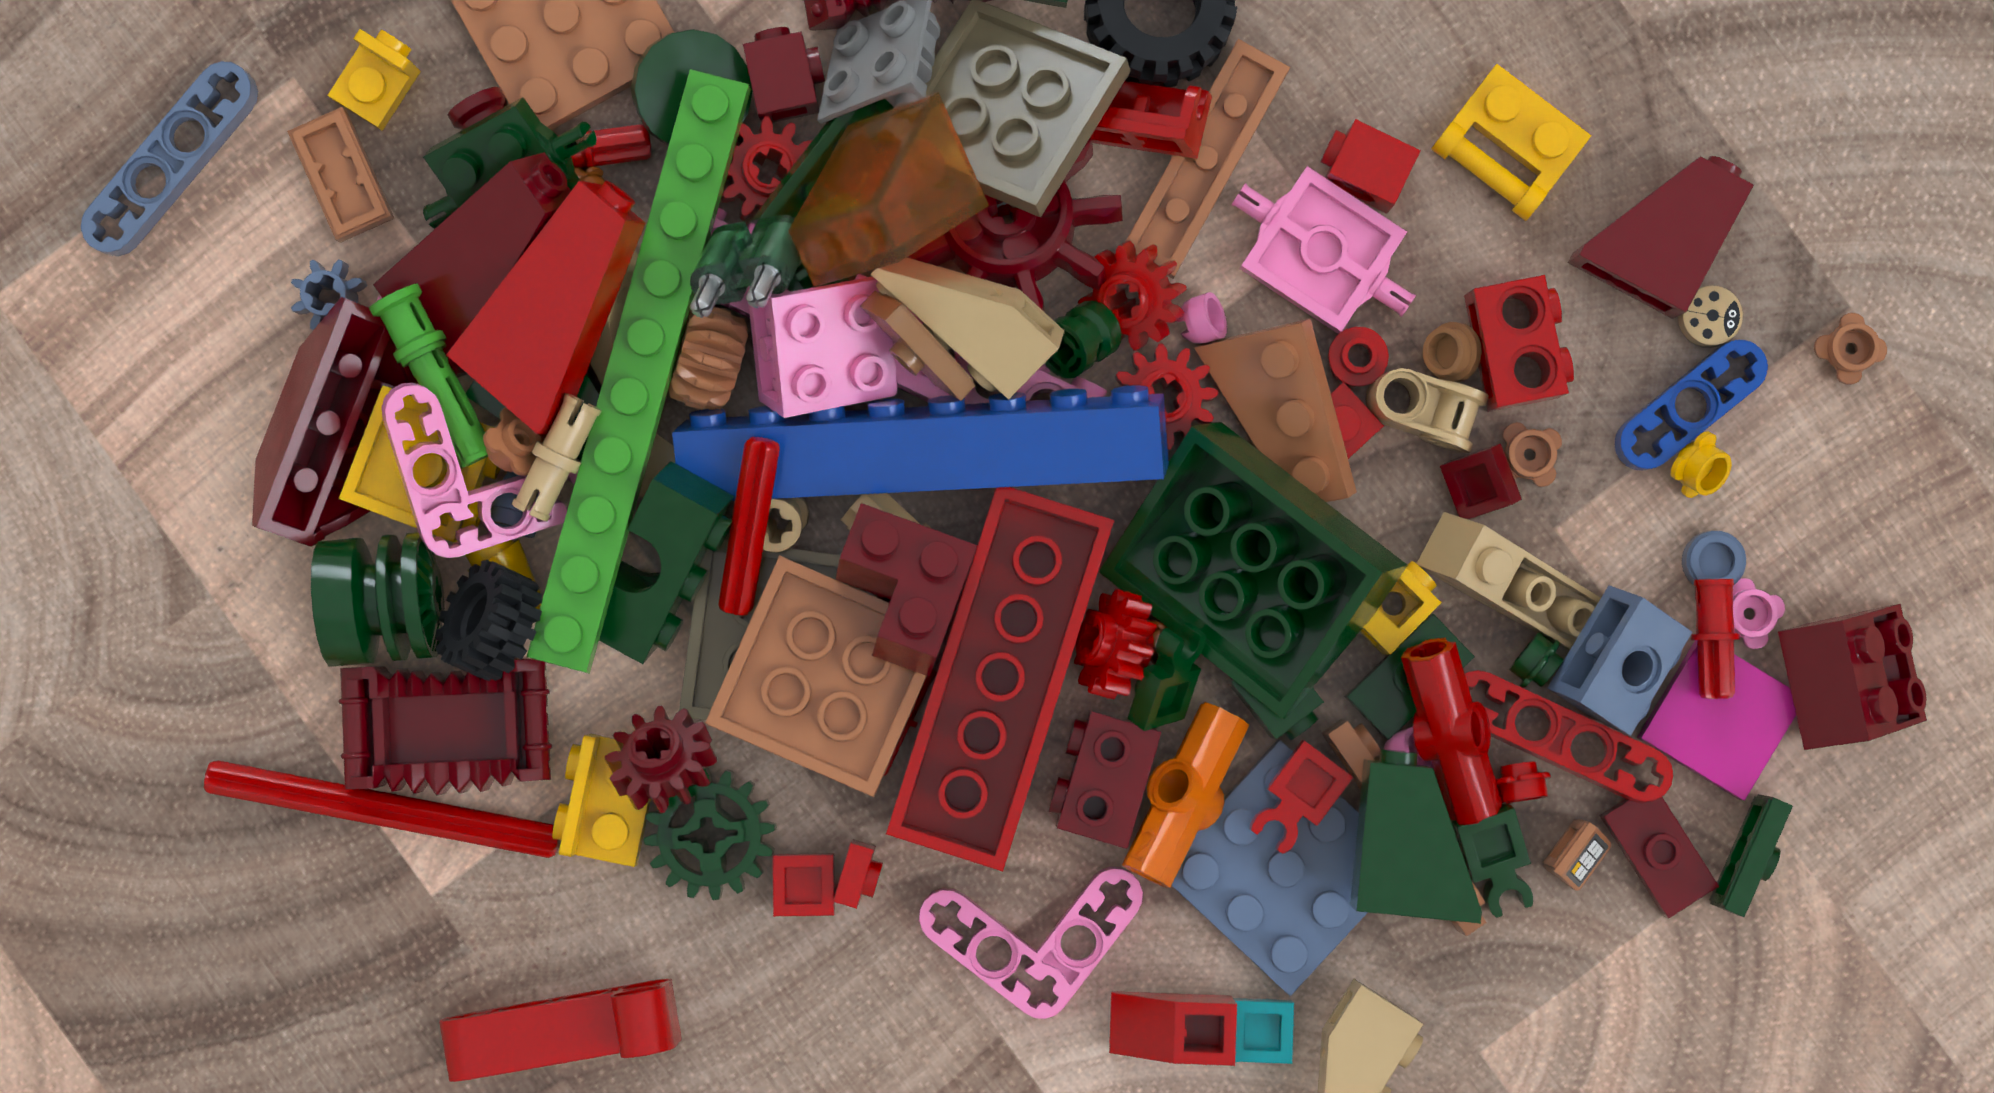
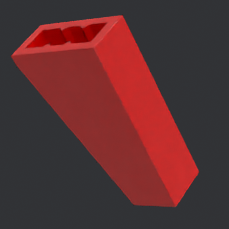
M607 180L602 185L578 181L446 354L536 434H548L564 401L565 393L577 397L646 224L631 211L635 205L634 200L621 188Z

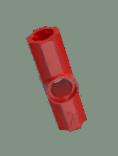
M1446 637L1435 638L1407 648L1401 659L1417 710L1413 722V735L1418 754L1423 761H1432L1450 820L1457 821L1458 825L1478 824L1488 817L1497 815L1502 807L1488 756L1491 730L1486 709L1481 702L1472 701L1456 642H1449L1446 640Z

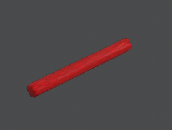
M219 760L209 763L204 778V790L210 794L545 858L555 856L560 840L553 839L552 837L554 824L371 789H345L344 784Z

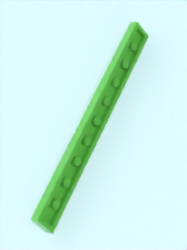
M692 69L689 71L596 405L602 411L597 416L588 434L581 465L577 473L540 606L542 611L541 618L535 624L534 630L537 632L533 641L530 642L527 653L528 658L590 674L629 534L628 528L632 522L690 313V304L695 295L751 92L749 84Z

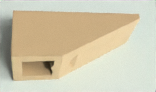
M885 252L880 257L871 273L878 281L876 287L882 295L887 294L903 303L924 322L922 325L947 351L952 348L969 363L967 366L969 373L982 387L991 392L997 389L1008 400L1060 347L1064 330L1020 289Z
M1446 512L1441 516L1416 563L1425 571L1469 597L1534 632L1541 633L1553 642L1557 639L1560 642V646L1568 650L1573 646L1601 599L1487 526Z
M1353 979L1322 1028L1317 1093H1391V1088L1387 1087L1386 1084L1398 1065L1406 1068L1418 1053L1423 1042V1037L1418 1032L1423 1023L1358 980Z

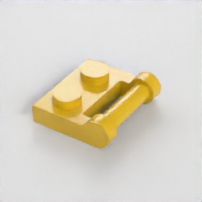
M1496 64L1438 138L1431 150L1444 160L1448 156L1452 157L1514 205L1511 211L1524 221H1527L1592 135L1500 65ZM1471 126L1537 175L1530 186L1466 139L1464 135Z

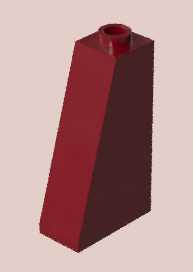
M545 152L510 161L377 280L373 286L380 296L384 298L404 287L418 284L422 290L419 300L434 329L442 330L446 336L445 343L447 346L443 349L446 355L571 192L567 186V179L564 173L556 164L550 161ZM446 355L457 378L467 375L463 369Z

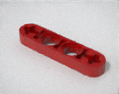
M1476 670L1465 673L1469 690H1472L1478 683L1484 684L1487 687L1485 697L1488 700L1502 705L1505 702L1506 694L1516 698V702L1511 705L1505 714L1503 729L1492 724V721L1499 713L1485 707L1489 718L1491 737L1632 802L1648 803L1664 796L1671 787L1674 776L1672 765L1668 758L1657 749L1489 672ZM1523 708H1538L1547 716L1549 728L1547 734L1541 740H1525L1517 732L1515 719L1516 715ZM1580 733H1592L1602 741L1605 752L1603 759L1598 765L1592 767L1582 766L1573 758L1571 744L1575 736ZM1617 745L1627 749V752L1620 759L1627 764L1639 766L1645 760L1651 761L1653 763L1651 773L1659 778L1658 785H1647L1642 791H1638L1634 788L1636 778L1621 769L1615 770L1614 781L1605 777L1604 773L1615 761Z

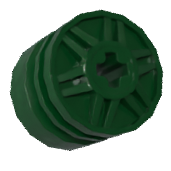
M419 532L406 533L402 546L396 535H382L378 543L376 562L374 564L370 551L362 538L318 541L313 551L311 564V599L317 641L322 657L328 667L374 663L378 653L380 635L383 637L386 650L392 661L407 660L411 648L417 659L435 658L438 656L436 646L441 641L435 638L436 630L441 628L443 623L439 621L441 610L445 611L444 588L435 554L424 544Z

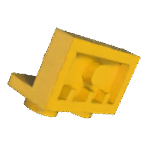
M596 734L584 735L582 745L573 744L569 752L565 779L572 780L574 783L569 805L560 803L552 837L553 839L561 840L559 855L568 857L578 855L635 867L638 864L647 821L645 818L649 812L651 798L642 809L636 810L627 795L619 796L609 779L613 773L605 761V755L608 753L621 751L618 744L611 737Z

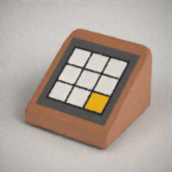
M1574 819L1542 862L1544 864L1543 868L1573 890L1578 891L1611 848V842L1592 823L1581 819Z

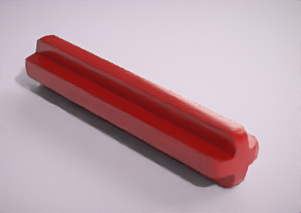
M751 437L744 444L732 516L733 522L730 529L718 602L719 609L729 614L747 615L754 606L780 451L779 443L768 438Z

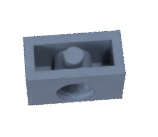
M1608 585L1550 682L1548 689L1597 722L1631 736L1639 721L1648 713L1651 701L1668 672L1679 661L1682 649L1691 636L1692 631L1645 598Z

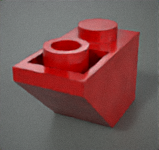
M1111 991L1109 1053L1173 1064L1235 1066L1237 1003L1231 995Z

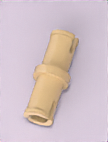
M565 393L563 397L564 401L544 442H536L532 450L536 458L517 497L512 502V505L523 512L528 510L530 511L529 515L547 522L569 473L576 474L581 465V461L577 457L597 416L602 411L590 403L588 405L583 403L584 400ZM580 407H581V410H580V412H579V414H578V416H577V418H576V420H575V422H574V419H575V417H576V415H577V413H578V411H579V409H580ZM538 493H539V496H538V498H537V500H536V502H535V504H534V506H533V503H534V501H535V499H536V497H537V495H538Z

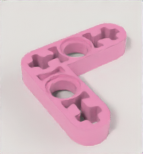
M403 383L392 388L385 396L382 404V418L415 523L422 541L436 555L446 558L459 557L564 523L568 507L557 499L549 514L548 522L529 515L530 511L525 510L518 523L508 527L496 525L491 518L490 509L492 502L496 497L504 493L518 495L527 476L518 475L467 491L445 417L436 395L422 385ZM411 395L416 402L427 403L428 411L419 415V421L423 434L426 436L431 435L437 430L438 442H420L404 451L402 441H413L415 437L407 421L395 419V412L404 408L403 397ZM435 453L442 456L447 464L446 477L441 484L435 487L426 488L420 486L413 477L414 463L424 454ZM570 472L567 480L575 484L577 473ZM478 502V517L487 529V534L478 537V528L470 525L456 531L457 541L453 544L448 545L441 536H432V530L441 526L440 515L448 513L455 521L474 517L468 509V505Z
M1108 867L1100 870L1086 885L1037 950L966 895L951 888L933 891L925 898L920 908L919 922L922 931L931 941L1017 1008L1033 1018L1047 1019L1057 1015L1066 1006L1130 923L1142 904L1143 892L1139 881L1130 871L1122 867ZM1123 879L1129 883L1125 893L1131 901L1125 908L1118 904L1110 908L1104 916V920L1114 923V926L1106 934L1094 919L1080 914L1079 911L1088 903L1092 910L1096 912L1105 899L1103 892L1099 889L1105 881L1115 885ZM951 901L958 903L960 908L958 909L957 917L969 928H971L975 917L986 924L972 935L965 952L954 945L963 939V935L951 926H946L940 932L932 926L936 915L930 909L936 902L944 907ZM1081 925L1089 928L1094 933L1096 945L1088 957L1073 959L1063 952L1061 938L1069 927ZM990 936H999L1005 939L1012 951L1008 964L998 970H989L983 967L976 956V949L979 943ZM1025 954L1033 960L1032 963L1025 967V972L1034 979L1041 981L1047 975L1055 979L1052 991L1057 997L1052 1003L1044 999L1040 1000L1036 1005L1030 1003L1028 999L1031 995V989L1019 978L1016 979L1012 989L1002 983V981L1016 971L1022 955Z

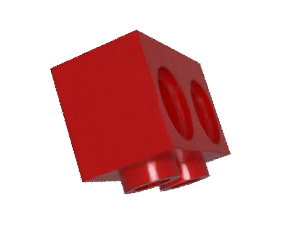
M1545 275L1474 288L1464 296L1470 327L1477 333L1481 342L1482 354L1478 367L1483 392L1489 395L1486 403L1487 412L1558 399L1569 394L1567 383L1574 380L1573 362L1568 348H1560L1555 324L1562 322L1561 303L1556 289H1548ZM1506 299H1518L1527 306L1530 318L1526 328L1517 329L1506 323L1502 315V307ZM1519 357L1531 358L1539 365L1541 380L1536 388L1525 387L1517 381L1514 374V366Z

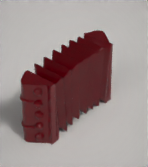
M535 659L514 660L515 668L509 674L503 671L502 678L496 681L493 679L487 681L468 672L464 676L462 671H451L446 679L441 672L430 673L427 677L423 671H412L410 673L408 668L397 669L393 675L385 666L340 668L341 699L338 702L342 704L343 753L341 758L344 759L345 789H373L383 787L388 783L391 792L402 790L407 783L412 793L416 794L423 792L429 784L435 795L438 796L446 794L452 785L459 794L468 792L473 784L480 792L490 789L494 779L502 787L511 785L514 776L520 782L551 780L549 761L552 744L549 743V731H547L549 721L548 713L546 712V707H548L547 695L550 694V690L547 689V676L545 677L546 662Z

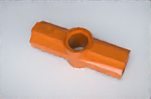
M1207 702L1200 704L1175 757L1161 763L1150 775L1147 784V796L1151 806L1122 866L1155 884L1171 888L1197 832L1210 827L1222 814L1224 793L1220 785L1249 727L1247 722L1221 707Z

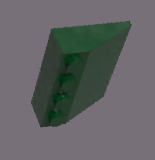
M1215 422L1195 425L1190 428L1170 459L1164 479L1156 481L1099 573L1119 589L1142 596L1143 602L1152 604L1151 614L1178 636L1181 635L1184 624L1188 622L1205 633L1206 644L1201 654L1281 719H1285L1373 617L1408 565L1225 424Z

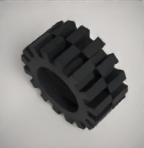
M484 560L481 561L480 566L474 564L469 568V577L462 575L456 582L459 587L457 593L450 591L446 601L450 602V606L447 611L441 610L439 621L443 622L444 625L436 630L435 639L441 641L436 646L437 654L442 656L441 660L484 680L490 681L493 679L496 681L502 678L503 671L509 674L515 668V657L522 660L527 652L524 648L526 640L533 641L537 631L531 629L534 622L540 621L542 611L536 609V607L542 603V594L537 592L540 587L532 579L496 562Z

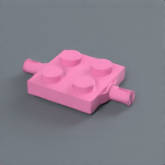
M1307 166L1291 191L1279 198L1275 204L1248 187L1246 183L1231 204L1261 223L1256 244L1239 269L1336 333L1342 332L1356 309L1371 297L1382 302L1401 317L1408 309V305L1414 300L1415 294H1411L1385 277L1388 273L1391 256L1407 231Z

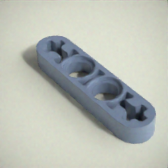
M221 61L211 64L199 75L86 209L81 221V231L83 238L89 246L106 255L122 256L130 253L141 243L253 110L257 102L258 89L255 80L247 71L232 62ZM238 77L239 80L235 84V89L240 93L238 100L232 103L228 99H223L212 111L223 118L216 126L208 116L196 110L195 107L201 101L202 104L211 109L221 96L219 90L215 88L217 83L222 79L232 83ZM189 120L198 121L203 126L205 132L203 143L195 151L189 153L179 151L174 142L176 129L183 122ZM149 166H159L166 177L163 191L156 197L142 198L137 192L135 185L139 172ZM122 194L129 201L145 209L140 217L138 214L128 210L118 224L124 231L122 237L116 240L108 236L102 241L101 238L106 232L105 228L100 224L105 216L117 219L128 208L127 205L118 201Z

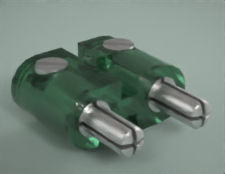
M777 215L758 219L751 234L745 221L717 227L709 238L691 274L690 285L695 293L690 304L692 313L697 317L703 318L710 315L715 304L741 301L748 286L750 288L746 295V300L754 308L765 307L771 294L783 293L789 287L797 267L801 264V259L809 243V232L805 225L797 218L789 215Z

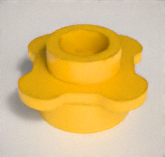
M1709 431L1701 433L1695 442L1687 444L1679 452L1671 467V477L1678 481L1680 480L1682 483L1681 492L1688 498H1693L1698 494L1703 496L1713 494L1725 483L1731 471L1732 462L1730 456L1716 447L1717 437Z

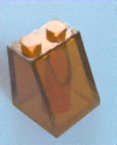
M939 92L855 121L845 129L788 230L814 287L900 262L989 206Z

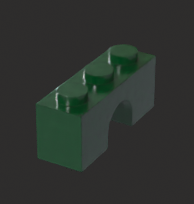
M672 461L652 479L628 530L647 540L656 549L661 562V572H643L621 561L599 641L642 665L657 648L664 651L669 649L684 621L675 615L682 600L685 599L688 602H692L708 574V570L700 566L707 550L709 549L716 553L731 529L733 520L726 517L725 514L734 498L733 495Z

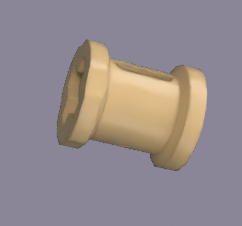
M802 497L771 499L769 514L773 508L780 509L781 518L790 521L785 530L777 529L776 520L768 519L763 546L765 551H785L796 543L802 529L808 522L809 516L807 502Z

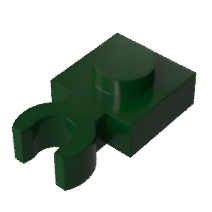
M1189 622L1184 624L1180 636L1169 628L1162 630L1156 643V652L1159 655L1157 662L1154 665L1144 667L1143 679H1137L1134 688L1135 696L1127 719L1143 731L1185 719L1201 672V668L1194 662L1205 647V633Z
M1509 802L1502 804L1497 815L1488 817L1478 824L1458 825L1457 821H1452L1471 880L1476 883L1488 879L1483 888V899L1490 912L1496 918L1503 916L1499 899L1503 892L1510 889L1517 890V896L1525 908L1533 906L1531 888L1515 872V869L1531 864L1515 808Z

